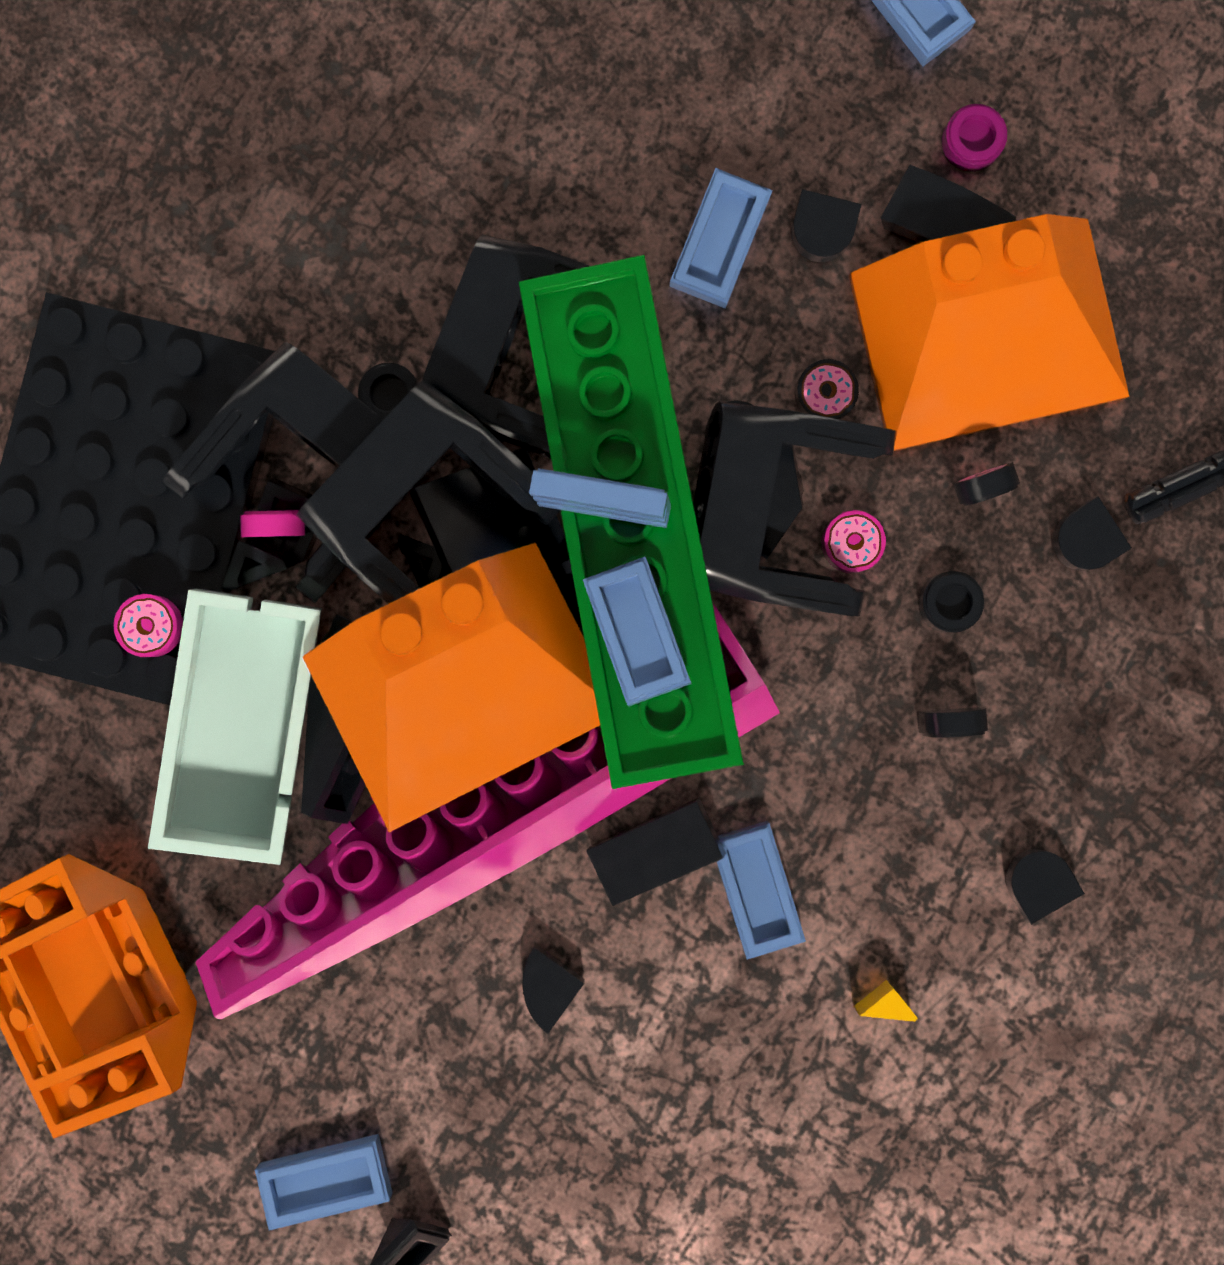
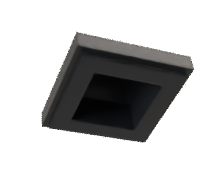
M392 1218L370 1265H427L446 1245L452 1235L447 1228L411 1219Z

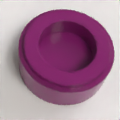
M970 104L960 108L951 117L943 131L941 142L944 155L953 166L963 171L976 172L989 167L1001 154L1007 142V127L1004 119L995 109L987 105Z

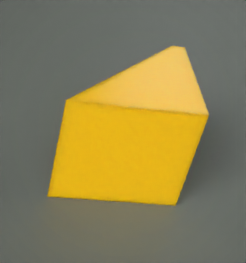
M887 980L853 1006L859 1016L913 1022L918 1019Z

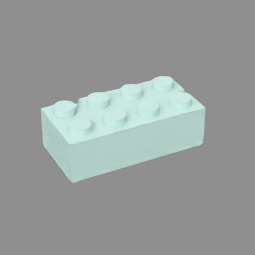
M197 588L188 590L148 849L276 865L281 864L292 796L290 795H292L311 678L309 669L302 656L316 647L322 608L266 599L261 602L260 611L252 610L253 597Z

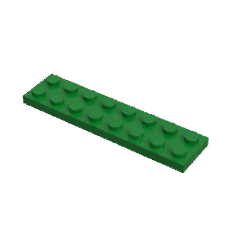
M645 255L519 281L553 471L663 489L668 494L671 503L667 528L561 510L612 789L744 765ZM646 557L692 684L628 706L583 579Z

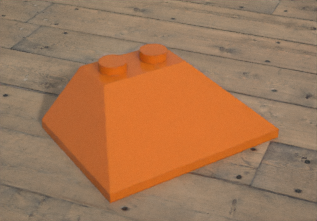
M1043 214L924 241L849 274L883 427L897 431L894 451L1130 397L1091 229L1086 218Z
M536 543L473 562L356 619L302 656L389 832L600 726L584 637Z
M70 854L60 857L1 888L0 1029L53 1139L165 1097L180 1089L183 1083L197 1000L144 890Z

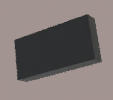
M700 797L595 843L586 850L612 906L719 861L726 855Z

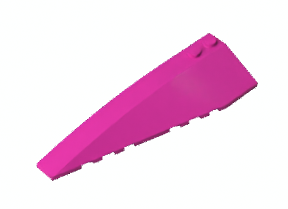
M713 603L738 736L741 737L780 712L764 681ZM598 726L391 832L388 831L375 803H373L354 822L349 820L348 824L342 823L328 837L332 842L307 866L300 863L282 880L285 885L278 894L264 907L255 905L196 961L214 1017L223 1019L418 923L548 852L670 779L612 789L601 726Z

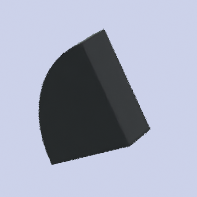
M535 943L528 955L523 972V995L532 1018L548 1034L582 988L585 979Z

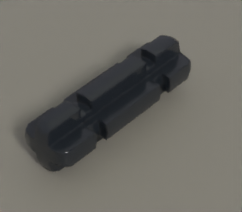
M1224 450L1206 457L1205 460L1195 462L1152 482V486L1149 484L1126 494L1123 498V504L1132 522L1135 524L1146 523L1163 515L1164 511L1167 512L1216 491L1217 487L1224 486Z

